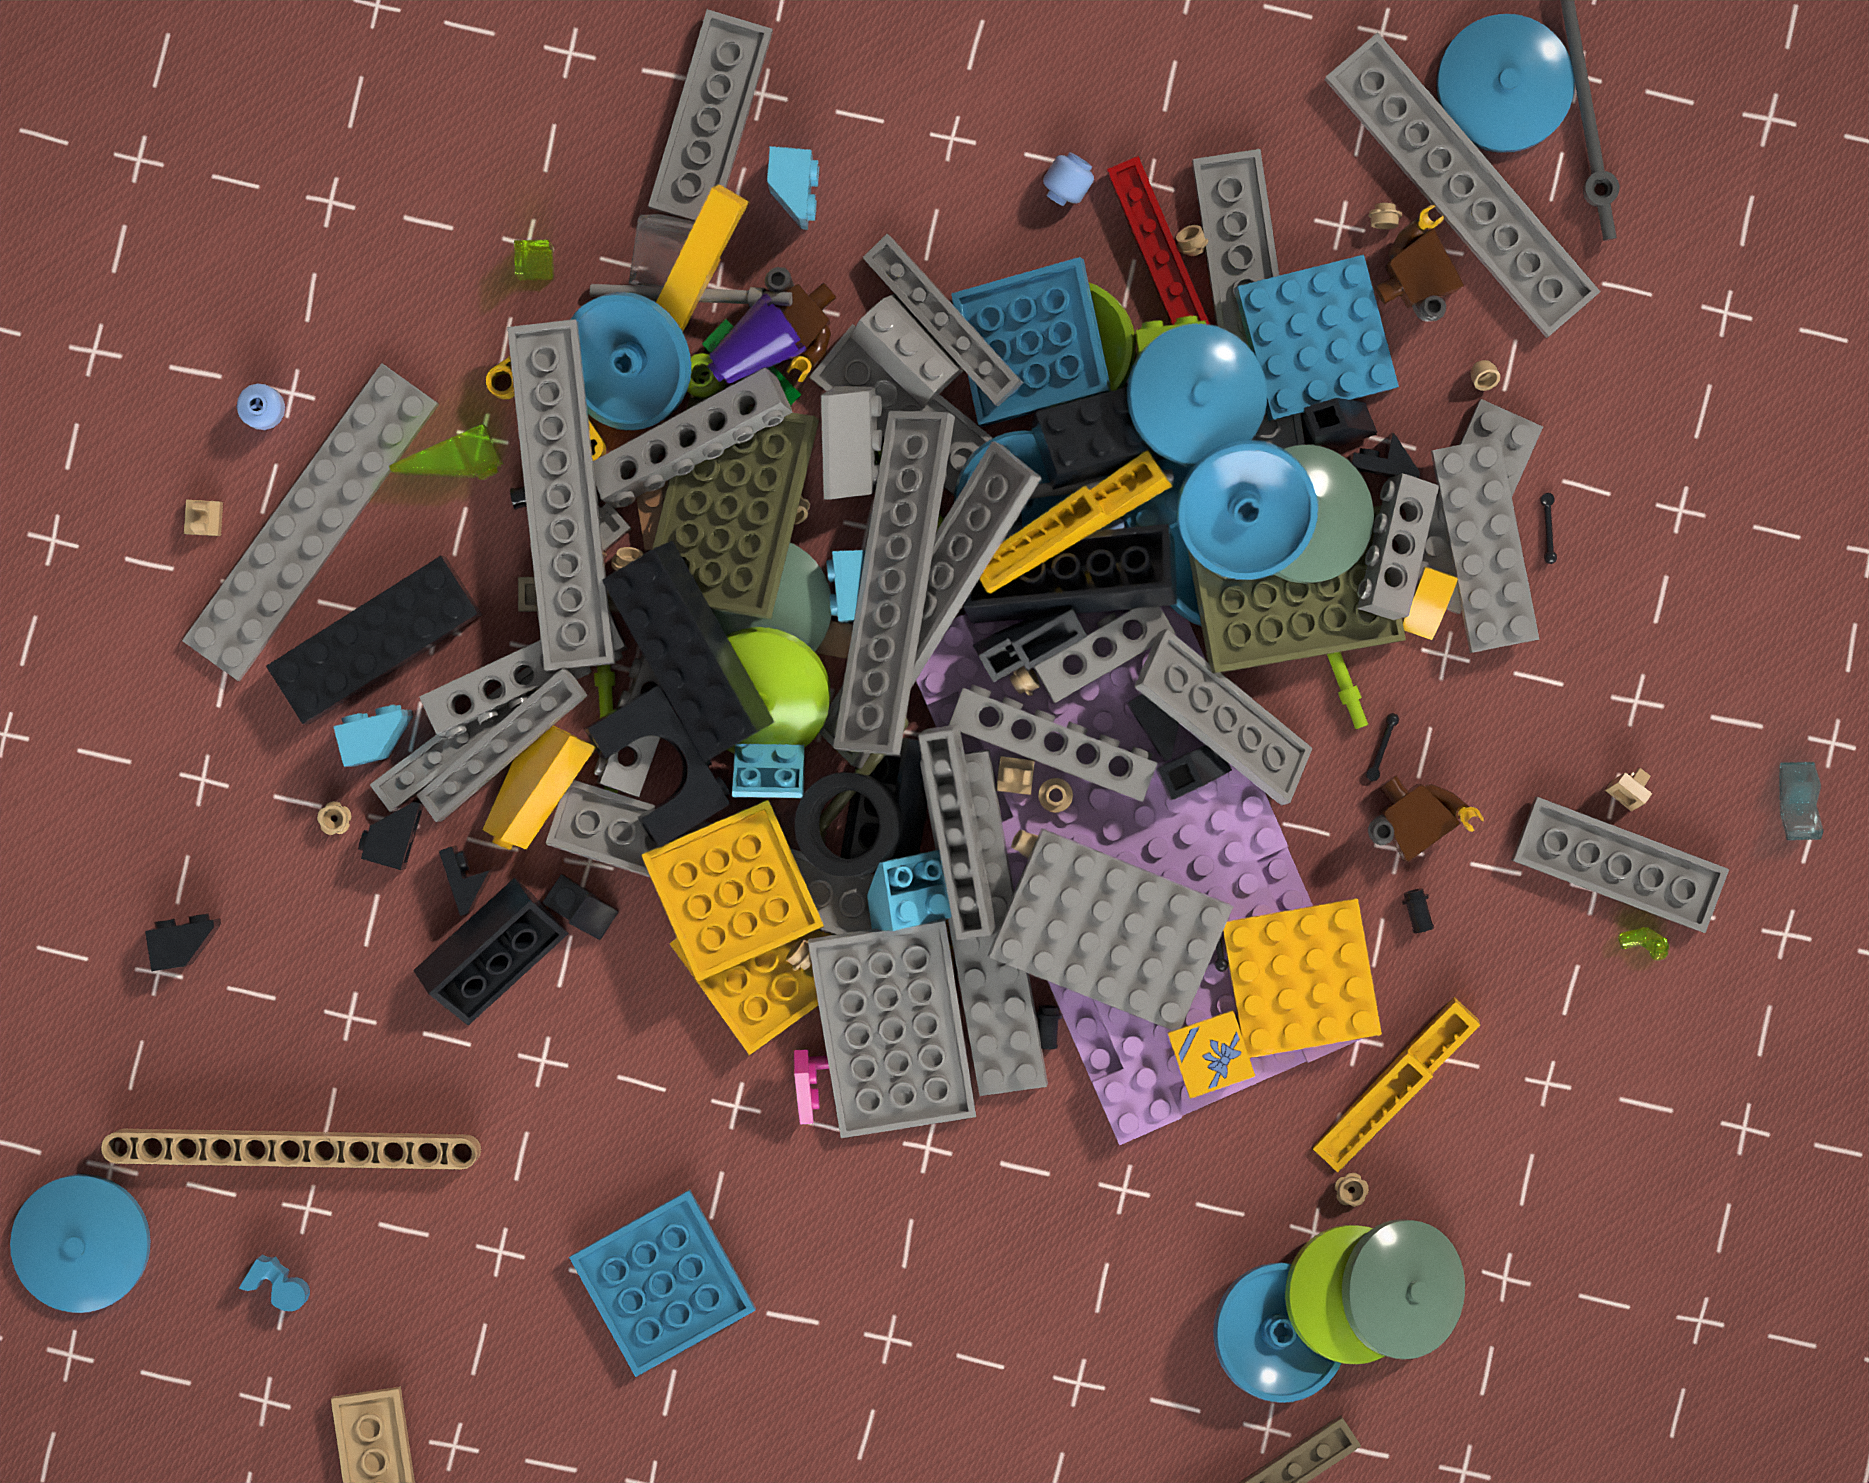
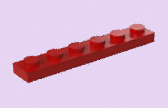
M1139 156L1106 170L1170 324L1175 325L1177 318L1197 316V321L1206 320V325H1210Z

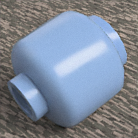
M1071 152L1067 156H1057L1043 178L1044 185L1049 189L1047 196L1062 206L1067 201L1075 204L1080 203L1094 181V176L1090 171L1092 166Z
M257 383L249 385L240 393L237 399V411L239 417L247 425L255 429L267 430L274 428L281 422L285 413V403L277 390L266 384Z

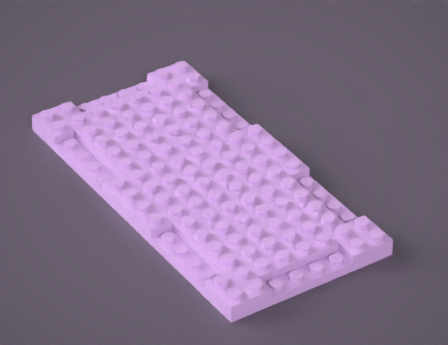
M1170 605L1160 606L1175 631L1174 635L1205 660L1189 621L1179 615ZM1129 610L1076 614L1088 636L1099 629L1096 623L1112 613L1119 618L1128 613ZM967 613L954 618L916 679L936 727L949 725L962 689L970 690L973 684L991 691L989 698L1002 703L1003 698L1007 697L1022 703L1023 707L1021 710L1034 715L1036 709L1056 716L1053 722L1055 724L1067 727L1068 722H1072L1087 728L1086 735L1099 740L1101 734L1120 741L1118 746L1120 749L1131 752L1134 746L1152 753L1150 760L1158 763L1156 767L1205 745L1179 723L1172 758L1163 761L1127 706V702L1141 694L1134 686L1151 648L1056 703H1053L1040 679V687L1032 692V696L1027 695L1025 692L1019 694L1010 680V676L1014 674L1013 672L993 683L972 645L998 631L1027 619L972 624ZM1133 620L1126 621L1123 625L1124 636L1130 640L1138 639L1141 635L1139 623ZM1097 638L1094 641L1093 651L1097 656L1107 657L1111 653L1112 646L1109 640ZM1075 655L1066 656L1063 660V669L1070 675L1078 674L1082 668L1080 658ZM984 707L979 713V720L982 725L992 727L997 724L999 714L993 707ZM1018 719L1012 724L1011 731L1015 738L1022 740L1030 735L1031 726L1028 721ZM1055 731L1049 732L1044 738L1045 748L1051 752L1061 749L1063 745L1062 736ZM960 732L964 753L989 749L995 785L997 784L1000 756L1032 760ZM1083 744L1078 747L1076 757L1080 763L1089 764L1095 758V750L1091 745ZM1120 756L1112 758L1108 766L1110 773L1116 777L1124 775L1127 771L1126 760ZM1037 761L1034 763L1031 795L997 791L1014 891L1028 859L1011 847L1012 840L1019 830L1039 835L1041 828L1231 904L1233 909L1227 921L1313 906L1265 792L1232 765H1230L1232 771L1174 800H1169L1156 770L1142 802ZM1051 778L1065 780L1073 791V799L1070 806L1062 812L1055 813L1046 810L1040 804L1038 798L1041 785ZM1052 789L1049 793L1050 800L1053 802L1060 801L1062 799L1061 790ZM1222 932L1221 937H1222V945H1223L1224 959L1227 960V954H1226V949H1225L1224 937H1223V932ZM1216 948L1182 1027L1230 1010L1234 1011L1238 1023L1229 966L1223 972L1215 968L1217 960ZM1048 981L1119 1145L1179 1120L1185 1114L1306 1061L1309 1063L1363 1039L1250 1058L1255 1077L1190 1099L1167 1032L1172 1030Z

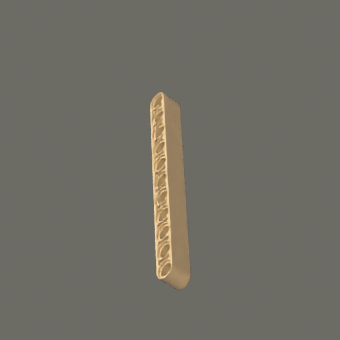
M120 1129L105 1137L101 1145V1151L106 1160L116 1164L466 1169L472 1166L480 1157L481 1145L475 1137L467 1134ZM116 1137L122 1138L127 1143L128 1149L126 1154H119L115 1150L114 1140ZM150 1138L160 1141L162 1145L160 1155H155L148 1149ZM184 1139H191L196 1144L195 1155L191 1156L183 1151L182 1143ZM219 1139L226 1140L230 1144L231 1152L229 1156H223L217 1151L216 1144ZM253 1140H259L264 1144V1156L259 1157L252 1153L250 1146ZM291 1140L298 1144L300 1148L298 1157H291L286 1153V1141ZM321 1141H327L334 1147L332 1158H326L319 1152ZM359 1141L367 1145L369 1150L367 1158L362 1159L354 1154L353 1145L355 1142ZM395 1142L401 1145L403 1148L401 1159H394L389 1156L387 1152L389 1143ZM423 1143H432L437 1148L438 1154L436 1159L430 1160L423 1156L421 1151ZM457 1144H467L471 1148L472 1157L470 1160H461L456 1155L455 1149Z

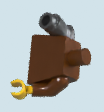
M1435 205L1425 208L1421 212L1420 218H1416L1399 232L1388 252L1390 262L1385 265L1390 278L1375 286L1376 292L1384 304L1400 296L1407 308L1413 307L1418 318L1426 322L1437 321L1442 318L1446 312V304L1441 297L1454 293L1464 286L1434 230V227L1443 221L1444 216L1436 221H1431L1428 217V212Z
M776 267L766 274L764 281L770 292L792 293L791 306L775 305V307L779 308L801 339L795 345L801 342L807 349L800 355L790 358L791 363L787 369L788 373L793 368L799 369L802 374L798 381L803 382L810 370L826 354L831 331L828 327L830 320L822 310L834 301L836 296L825 283H822L808 295L799 284H793L792 277L786 268Z
M1395 775L1380 786L1391 803L1379 811L1380 816L1370 822L1368 834L1371 840L1379 845H1386L1392 840L1402 860L1409 862L1459 826L1461 823L1458 819H1461V822L1468 831L1473 832L1474 828L1468 823V820L1474 816L1479 817L1481 821H1484V818L1477 808L1469 807L1451 791L1433 784L1425 786L1416 784L1407 790L1397 775Z

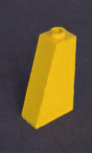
M553 725L513 760L482 830L493 835L492 842L503 848L511 850L513 845L527 849L595 747Z

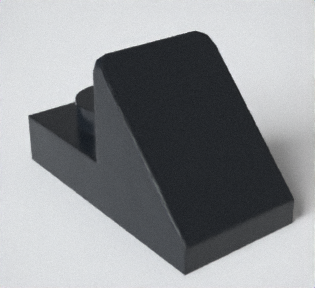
M1393 432L1388 435L1384 458L1379 457V451L1360 448L1359 453L1354 452L1349 455L1348 461L1358 471L1386 477H1393L1404 473L1419 479L1420 472Z
M457 845L439 850L460 916L472 912L493 869L467 877L465 871L469 870V863L463 850L458 852Z
M564 874L560 875L542 902L568 919L569 924L601 940L619 913L617 909Z

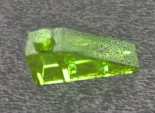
M481 424L389 465V468L396 475L474 478L478 476L479 480H483L497 474L498 470L496 467L504 463L487 426Z

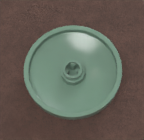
M1316 445L1291 446L1284 450L1295 457L1310 476L1317 494L1318 517L1314 533L1307 547L1295 561L1275 573V575L1296 583L1322 582L1347 571L1364 553L1373 529V503L1363 477L1343 456L1328 448Z
M789 543L771 619L711 610L726 635L752 627L773 628L797 637L815 652L824 640L831 622V591L827 579L816 561L803 549Z
M1406 1219L1384 1222L1366 1233L1349 1256L1342 1282V1301L1346 1318L1358 1339L1378 1354L1397 1359H1413L1434 1351L1444 1343L1454 1330L1464 1305L1465 1276L1460 1257L1450 1240L1442 1232L1429 1224Z

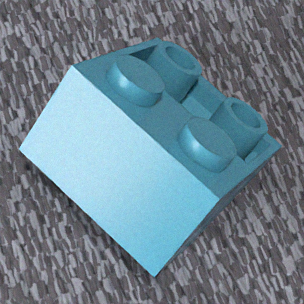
M770 146L767 176L770 193L801 229L808 230L809 220L815 221L817 200L816 195L811 194L812 186L818 187V160H813L812 150Z
M866 550L833 551V560H827L828 580L835 582L836 594H830L831 615L838 616L840 623H850L855 620Z
M389 705L375 709L376 716L368 718L367 713H358L341 718L343 724L333 727L343 766H359L389 758L413 717L412 710H404L401 708V705Z
M735 745L732 797L803 798L805 781L804 745Z
M940 850L883 861L878 864L867 894L872 929L896 931L941 918H952Z

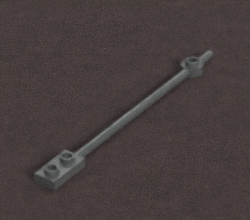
M1560 0L1591 176L1586 179L1583 185V196L1590 205L1598 209L1603 241L1617 239L1611 203L1619 194V182L1612 173L1605 171L1575 1ZM1595 185H1602L1604 187L1605 194L1603 196L1595 193Z

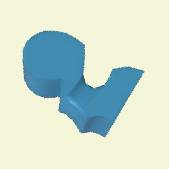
M263 1254L256 1259L238 1288L245 1291L256 1290L262 1285L264 1279L270 1280L272 1283L271 1303L282 1311H295L308 1300L310 1295V1288L307 1282L298 1277L288 1278L289 1269L285 1268L277 1257H267Z

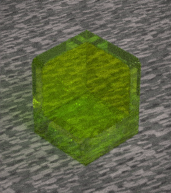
M514 240L515 275L519 280H554L552 243L549 240Z

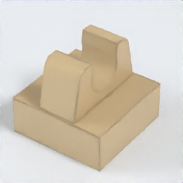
M186 499L184 534L221 537L223 502Z
M1000 756L996 791L1031 795L1035 760Z
M1638 768L1635 773L1631 772L1629 775L1625 772L1613 779L1605 791L1632 812L1644 805L1652 795L1644 787L1651 776L1641 768Z

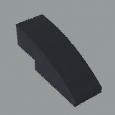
M1067 607L1009 626L972 646L994 683L1022 666L1028 671L1086 638L1087 635L1072 607Z

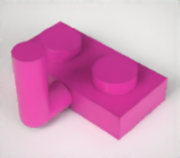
M808 1049L794 1050V1074L800 1125L814 1124L813 1110L820 1109L819 1090L818 1088L812 1089L811 1084H817L816 1070L829 1069L827 1055L809 1057Z

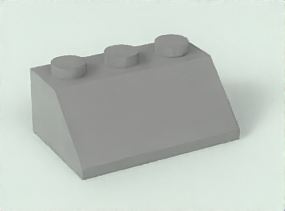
M896 294L883 298L859 320L850 336L923 408L964 371Z
M835 386L821 395L824 499L868 495L876 491L880 464H878V451H881L883 443L882 431L877 430V416H881L882 400L881 396H876V386Z

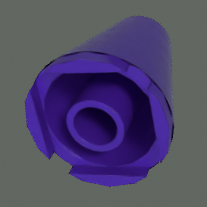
M767 293L755 302L710 353L709 357L712 362L707 366L719 382L726 379L729 384L765 367L769 368L800 355L807 350L801 342L795 345L801 339L779 308H776L774 304L767 305V303L772 301Z

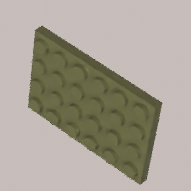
M689 398L687 410L704 400ZM749 406L746 410V415L750 414L755 407ZM791 413L785 416L778 425L765 427L754 433L750 440L743 443H735L724 449L723 454L719 457L706 459L695 465L691 472L685 475H676L669 479L653 548L673 540L711 609L766 619L772 618L819 419L815 416ZM725 419L718 423L716 431L722 429ZM695 436L688 440L687 447L694 443Z
M1381 506L1373 507L1374 520L1380 513ZM1373 529L1364 553L1351 568L1339 576L1317 583H1296L1280 578L1275 574L1250 580L1227 578L1204 567L1188 549L1207 658L1212 674L1405 641L1406 637L1402 618L1391 620L1358 609L1360 598H1358L1357 592L1361 581L1365 578L1367 569L1365 557L1368 549L1373 544L1375 535ZM1385 571L1384 579L1385 582L1390 586L1391 577Z

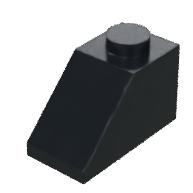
M1141 693L1126 704L1161 759L1167 761L1172 758L1179 723Z
M412 802L372 824L369 831L364 830L358 847L359 850L363 851L361 859L398 870L406 869L424 807L422 802Z

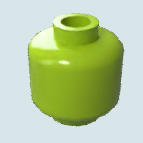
M701 353L690 357L691 377L687 390L689 394L697 399L706 400L726 388V379L719 382L707 366L712 362L709 354Z

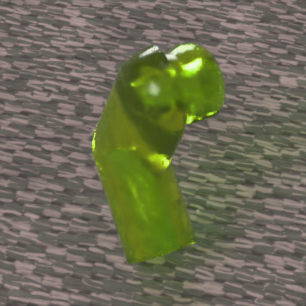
M1648 927L1618 933L1621 949L1642 946L1649 951L1652 959L1658 961L1665 959L1668 955L1669 943L1667 939Z

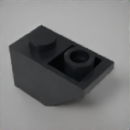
M1334 398L1304 407L1301 422L1308 445L1332 449L1377 435L1376 427L1365 402Z
M1206 744L1155 769L1169 800L1183 796L1232 771L1229 763Z
M209 913L189 916V923L176 925L175 919L154 922L155 929L145 931L151 972L193 964L221 926L220 918L210 920Z

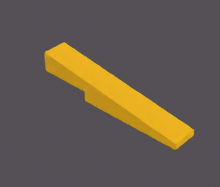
M720 184L711 188L656 301L658 305L672 316L682 330V333L721 261L719 258L749 203Z
M1147 450L1089 490L1086 486L1082 487L1002 542L979 579L990 594L1167 490L1172 485L1157 461Z
M1453 997L1313 1146V1150L1335 1171L1339 1172L1433 1077V1073L1480 1026L1479 1019Z

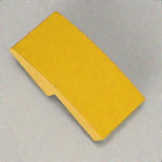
M1424 566L1414 592L1409 616L1402 619L1404 631L1432 640L1446 611L1458 578Z

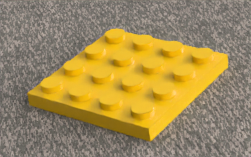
M769 800L641 855L696 983L824 927Z
M1358 898L1227 921L1223 930V937L1239 1028L1249 1058L1382 1035Z
M818 930L697 982L749 1055L818 1006L812 964L805 970L801 967L793 970V966L786 960V956L801 938L808 942V939L831 936V934ZM676 938L669 944L693 976Z

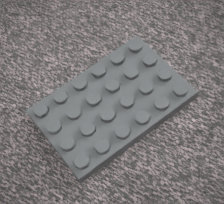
M1041 828L988 956L1174 1031L1182 1028L1233 906Z
M945 918L896 931L869 929L808 939L841 1138L976 1117Z

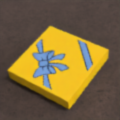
M1233 1010L1167 1032L1190 1099L1255 1077Z

